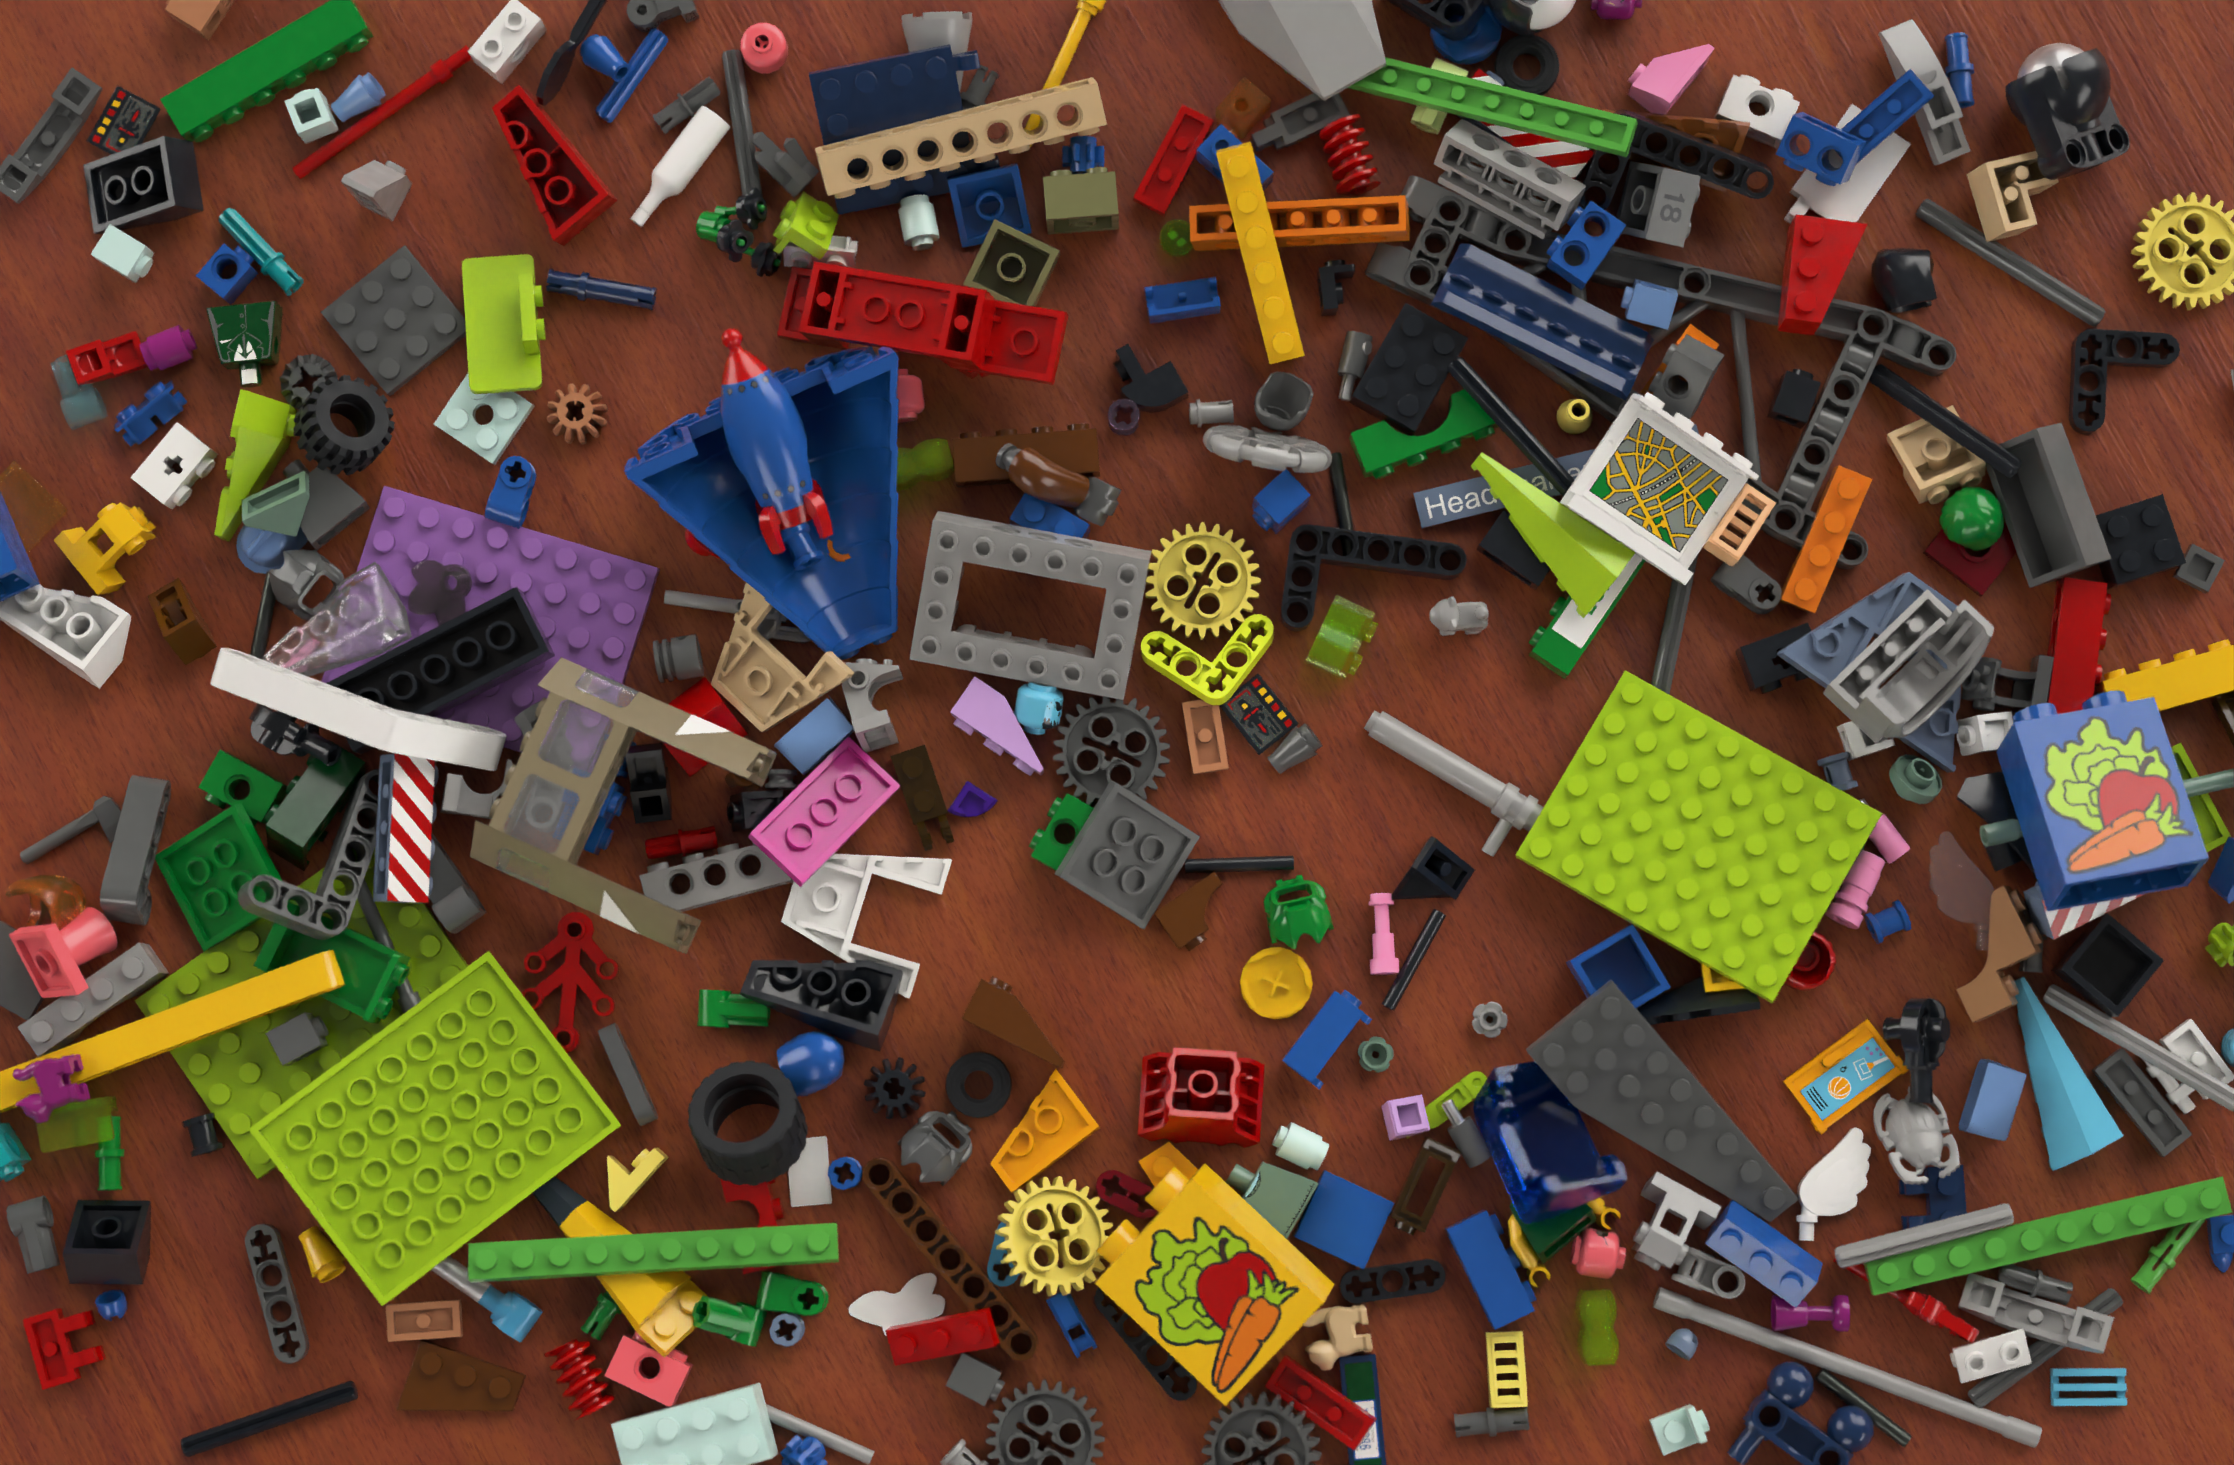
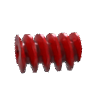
M1360 114L1339 118L1329 123L1319 133L1320 139L1327 142L1323 147L1324 152L1331 155L1327 161L1328 165L1331 168H1336L1331 175L1334 181L1340 182L1336 186V191L1340 195L1365 193L1381 184L1380 181H1370L1369 179L1378 172L1377 168H1366L1365 166L1374 159L1373 155H1362L1361 153L1362 150L1370 145L1369 142L1357 140L1359 136L1366 132L1365 128L1353 127V124L1361 119Z
M577 1338L544 1353L546 1358L557 1357V1360L550 1366L551 1371L563 1370V1374L556 1380V1383L569 1384V1387L562 1393L563 1398L575 1397L576 1399L568 1407L569 1411H581V1414L574 1421L608 1406L615 1399L614 1394H601L609 1385L608 1381L596 1382L595 1380L603 1372L602 1368L589 1367L597 1358L596 1354L584 1355L583 1353L591 1345L590 1341H578Z

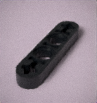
M1098 1287L1095 1293L1097 1308L1164 1391L1174 1400L1183 1401L1191 1398L1197 1388L1196 1378L1181 1364L1173 1368L1179 1377L1182 1378L1187 1375L1190 1378L1187 1383L1189 1390L1186 1393H1183L1181 1390L1174 1392L1171 1389L1174 1381L1167 1373L1165 1378L1162 1379L1158 1373L1168 1369L1176 1359L1168 1353V1358L1164 1364L1152 1365L1148 1361L1146 1354L1151 1346L1159 1343L1145 1330L1138 1337L1128 1336L1124 1331L1123 1325L1124 1321L1130 1316L1125 1312L1116 1322L1112 1315L1117 1314L1118 1311L1111 1304L1106 1307L1102 1304L1101 1301L1104 1299V1294Z

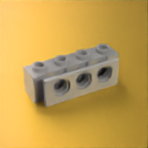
M1461 119L1444 135L1433 163L1445 170L1440 175L1438 183L1541 239H1544L1553 229L1559 231L1568 222L1577 209L1586 185L1464 119ZM1470 162L1478 163L1483 167H1477ZM1502 179H1507L1514 184L1506 183ZM1533 195H1534V196L1541 197V198H1543L1545 201H1540V200L1534 198Z

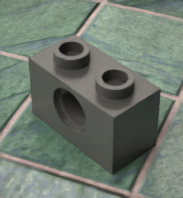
M1686 334L1678 346L1674 343L1671 344L1662 360V363L1666 364L1667 367L1664 373L1657 372L1648 390L1665 403L1662 409L1668 414L1674 416L1678 412L1690 420L1697 411L1724 354ZM1679 376L1684 377L1687 380V382L1680 379Z

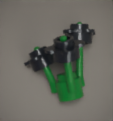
M751 188L749 195L739 196L736 201V207L716 206L714 212L704 211L701 213L696 224L698 237L715 242L722 252L729 254L730 261L739 262L742 259V253L751 256V266L757 270L756 273L760 277L764 274L770 277L779 269L783 256L782 253L777 254L773 251L775 245L770 242H760L755 249L749 247L754 241V235L742 227V224H748L751 230H756L758 223L766 220L767 204L764 198L760 197L761 194L758 188ZM737 215L739 220H730L728 216Z

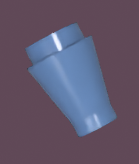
M368 72L363 77L358 75L330 106L336 116L342 122H345L350 117L380 105V100L386 94L379 82Z

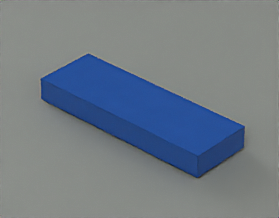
M1911 69L1841 129L1866 141L1857 164L1935 97ZM1835 150V152H1836V153L1841 157V159L1843 160L1841 153H1840L1839 151Z

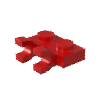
M62 1308L22 1319L42 1390L80 1379L79 1367L106 1359L102 1345L74 1353L68 1332L96 1324L92 1310L64 1318Z

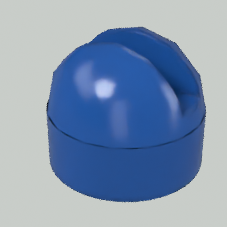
M122 1290L106 1291L95 1300L98 1312L103 1319L113 1321L112 1317L117 1315L121 1319L126 1313L127 1301Z

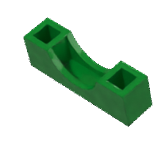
M1463 389L1451 394L1446 420L1438 429L1429 434L1421 436L1405 435L1393 429L1383 420L1351 432L1349 440L1364 478L1373 475L1374 479L1378 480L1395 472L1393 467L1407 462L1408 467H1412L1427 461V454L1439 449L1442 454L1452 452L1462 447L1460 441L1474 437L1475 441H1480L1495 434L1494 428H1497L1498 425Z

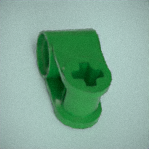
M762 1271L755 1307L780 1313L789 1312L812 1316L822 1312L827 1307L829 1294L827 1289L818 1282L798 1279L781 1273ZM813 1289V1295L819 1297V1302L807 1308L808 1302L802 1300V1295L809 1293Z

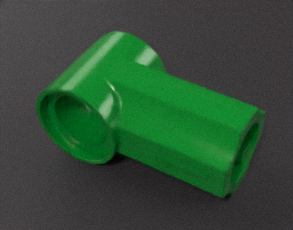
M699 990L697 1026L730 1028V1025L769 1027V1007L740 994H732V991Z
M703 1295L693 1308V1326L726 1335L725 1337L756 1347L768 1311L739 1301L733 1304Z

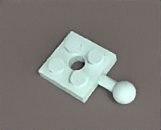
M467 373L434 425L496 465L535 405L515 392L474 394L470 390L469 374ZM483 405L491 406L494 412L491 422L485 425L478 424L475 419L477 409Z

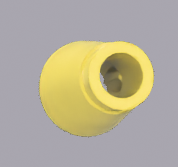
M1569 399L1558 408L1557 422L1565 432L1580 434L1591 425L1592 411L1585 400ZM1573 408L1580 409V414L1583 416H1575L1572 413Z

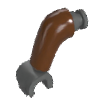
M1007 443L999 450L996 456V465L1001 469H1005L1008 472L1009 480L1023 492L1048 503L1073 508L1075 514L1099 526L1104 525L1108 516H1113L1119 504L1117 498L1122 491L1121 489L1099 478H1087L1084 475L1061 467L1031 447L1021 450L1017 449L1015 445Z

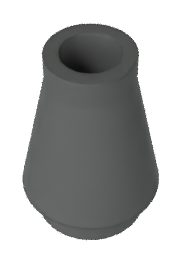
M1304 723L1299 728L1295 726L1277 749L1267 758L1278 773L1282 774L1287 769L1318 755L1317 750L1323 745L1309 726Z

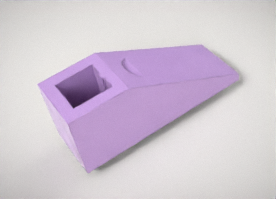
M974 676L950 712L956 718L953 724L970 736L976 731L986 738L983 745L999 756L1005 751L1016 758L1013 765L1027 775L1031 776L1034 771L1042 775L1044 769L1005 696Z

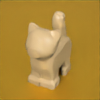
M1364 1304L1351 1307L1334 1306L1332 1308L1320 1309L1303 1324L1305 1327H1313L1319 1323L1325 1324L1329 1340H1317L1305 1347L1310 1361L1318 1365L1322 1371L1332 1369L1339 1357L1349 1356L1358 1351L1371 1352L1373 1350L1371 1334H1356L1355 1325L1358 1322L1362 1325H1369L1367 1310Z

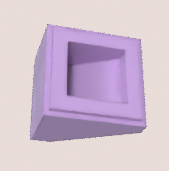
M1422 1095L1390 1100L1382 1105V1112L1390 1141L1430 1131Z

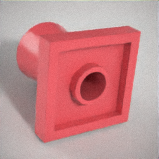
M87 907L61 930L58 929L55 923L21 927L9 934L41 998L73 996L82 993L89 987L78 966L96 957L110 953L117 948V937L111 923L99 910L93 907Z

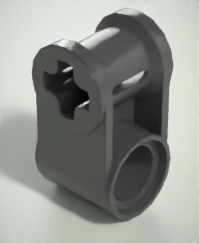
M1744 555L1734 566H1729L1723 562L1710 579L1718 589L1728 596L1735 598L1756 614L1764 615L1770 613L1779 603L1782 596L1781 587L1776 580L1757 568ZM1766 589L1770 592L1768 595L1769 600L1766 599L1761 603L1757 600L1758 592Z

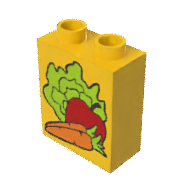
M1206 1163L1189 1180L1174 1167L1145 1198L1159 1212L1140 1232L1131 1222L1125 1219L1096 1250L1110 1265L1095 1284L1226 1406L1325 1302L1334 1283Z

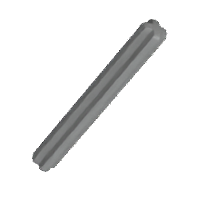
M2004 1203L1835 1248V1259L1840 1268H1847L2012 1225L2014 1223L2013 1212L2009 1204Z

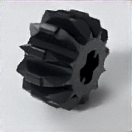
M903 1058L897 1059L895 1070H892L889 1059H884L882 1061L886 1071L884 1074L876 1067L870 1069L871 1073L879 1078L878 1081H864L865 1086L876 1087V1092L865 1095L866 1101H872L879 1098L880 1101L873 1108L875 1113H879L887 1105V1119L893 1118L895 1107H898L899 1115L902 1119L907 1118L908 1114L904 1105L907 1103L915 1111L920 1108L919 1104L911 1098L913 1095L925 1097V1091L914 1090V1085L922 1084L925 1082L924 1076H918L914 1079L910 1078L917 1069L915 1064L910 1065L905 1072H902L904 1066ZM893 1078H898L899 1085L905 1087L903 1095L897 1094L898 1099H892L891 1092L885 1090L887 1082L893 1083Z

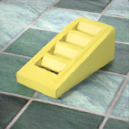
M1523 1331L1486 1332L1489 1406L1491 1408L1527 1407ZM1494 1343H1515V1350L1495 1351ZM1495 1358H1516V1365H1496ZM1517 1373V1380H1497V1374ZM1517 1388L1518 1395L1498 1396V1389Z

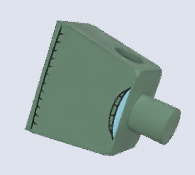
M1261 1162L1255 1174L1236 1163L1226 1180L1227 1184L1243 1192L1242 1198L1286 1239L1319 1184L1311 1179L1265 1162Z

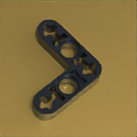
M2087 329L2076 336L2071 350L2069 422L2073 430L2084 435L2091 434L2104 423L2107 365L2148 368L2166 367L2179 356L2180 347L2176 338L2166 333ZM2088 338H2092V344L2098 345V349L2091 354V363L2098 362V366L2092 364L2080 366V362L2084 363L2088 360V350L2081 347V344L2086 342ZM2127 339L2134 344L2135 353L2131 358H2124L2118 354L2116 346L2119 340ZM2160 342H2163L2165 349H2170V353L2164 356L2163 359H2160L2158 352H2147L2144 354L2145 359H2141L2144 348H2155ZM2089 372L2096 376L2098 385L2094 391H2086L2081 388L2079 377L2082 373ZM2078 397L2083 399L2097 398V402L2092 401L2089 403V414L2095 416L2096 420L2090 422L2088 426H2085V420L2078 417L2086 409V400L2079 402Z

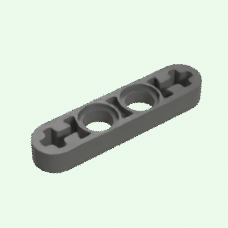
M258 1224L251 1227L245 1236L248 1258L273 1351L281 1362L287 1364L295 1363L304 1359L308 1354L310 1348L308 1335L281 1235L273 1225ZM260 1230H262L264 1235H271L272 1241L267 1243V1251L269 1255L276 1252L278 1259L265 1260L259 1264L258 1257L265 1256L263 1247L256 1246L254 1243V1239L259 1237ZM269 1265L277 1266L282 1272L281 1282L276 1286L266 1284L263 1279V1272ZM280 1300L290 1304L292 1310L290 1318L284 1322L278 1321L272 1314L274 1304ZM295 1323L297 1330H290L289 1333L292 1341H299L300 1348L295 1350L296 1356L292 1357L291 1352L283 1351L282 1345L288 1343L286 1332L278 1335L277 1328L288 1327Z

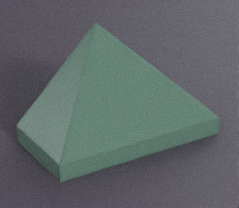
M306 471L300 472L242 499V522L246 527L297 537L310 497L308 473Z

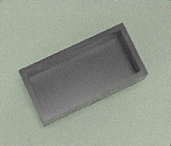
M2062 422L2036 428L1999 444L2022 461L2021 468L2012 478H2008L1988 463H1986V469L1997 499L2000 502L2003 516L2029 588L2056 581L2110 560L2111 556Z

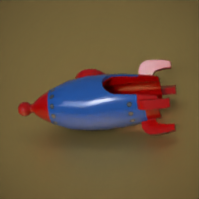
M734 328L725 330L721 340L723 345L729 348L730 352L723 369L720 413L726 442L733 462L745 476L756 497L755 508L765 542L772 555L783 553L786 549L780 533L781 530L800 525L813 519L819 537L825 539L833 534V528L822 489L817 481L811 478L807 457L808 437L800 414L787 389L772 371L755 355L741 347L743 338L740 331Z

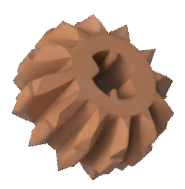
M570 383L568 384V395L565 396L560 389L555 391L560 402H548L547 406L549 409L556 411V413L548 415L546 419L550 424H557L552 430L556 436L565 433L564 440L566 443L571 444L577 434L579 442L586 444V433L590 432L594 438H598L600 434L594 428L595 425H607L606 419L598 415L606 413L608 407L606 404H598L602 398L598 391L589 395V385L583 384L579 393H577L576 386ZM575 407L579 410L582 409L581 412L584 415L579 421L575 417L573 418L571 410Z

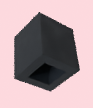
M1793 369L1792 372L1786 371L1781 376L1767 417L1801 429L1808 421L1821 382L1813 380L1814 376L1804 370Z

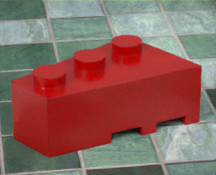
M1795 215L1787 232L1777 331L1812 336L1815 334L1823 321L1868 224Z

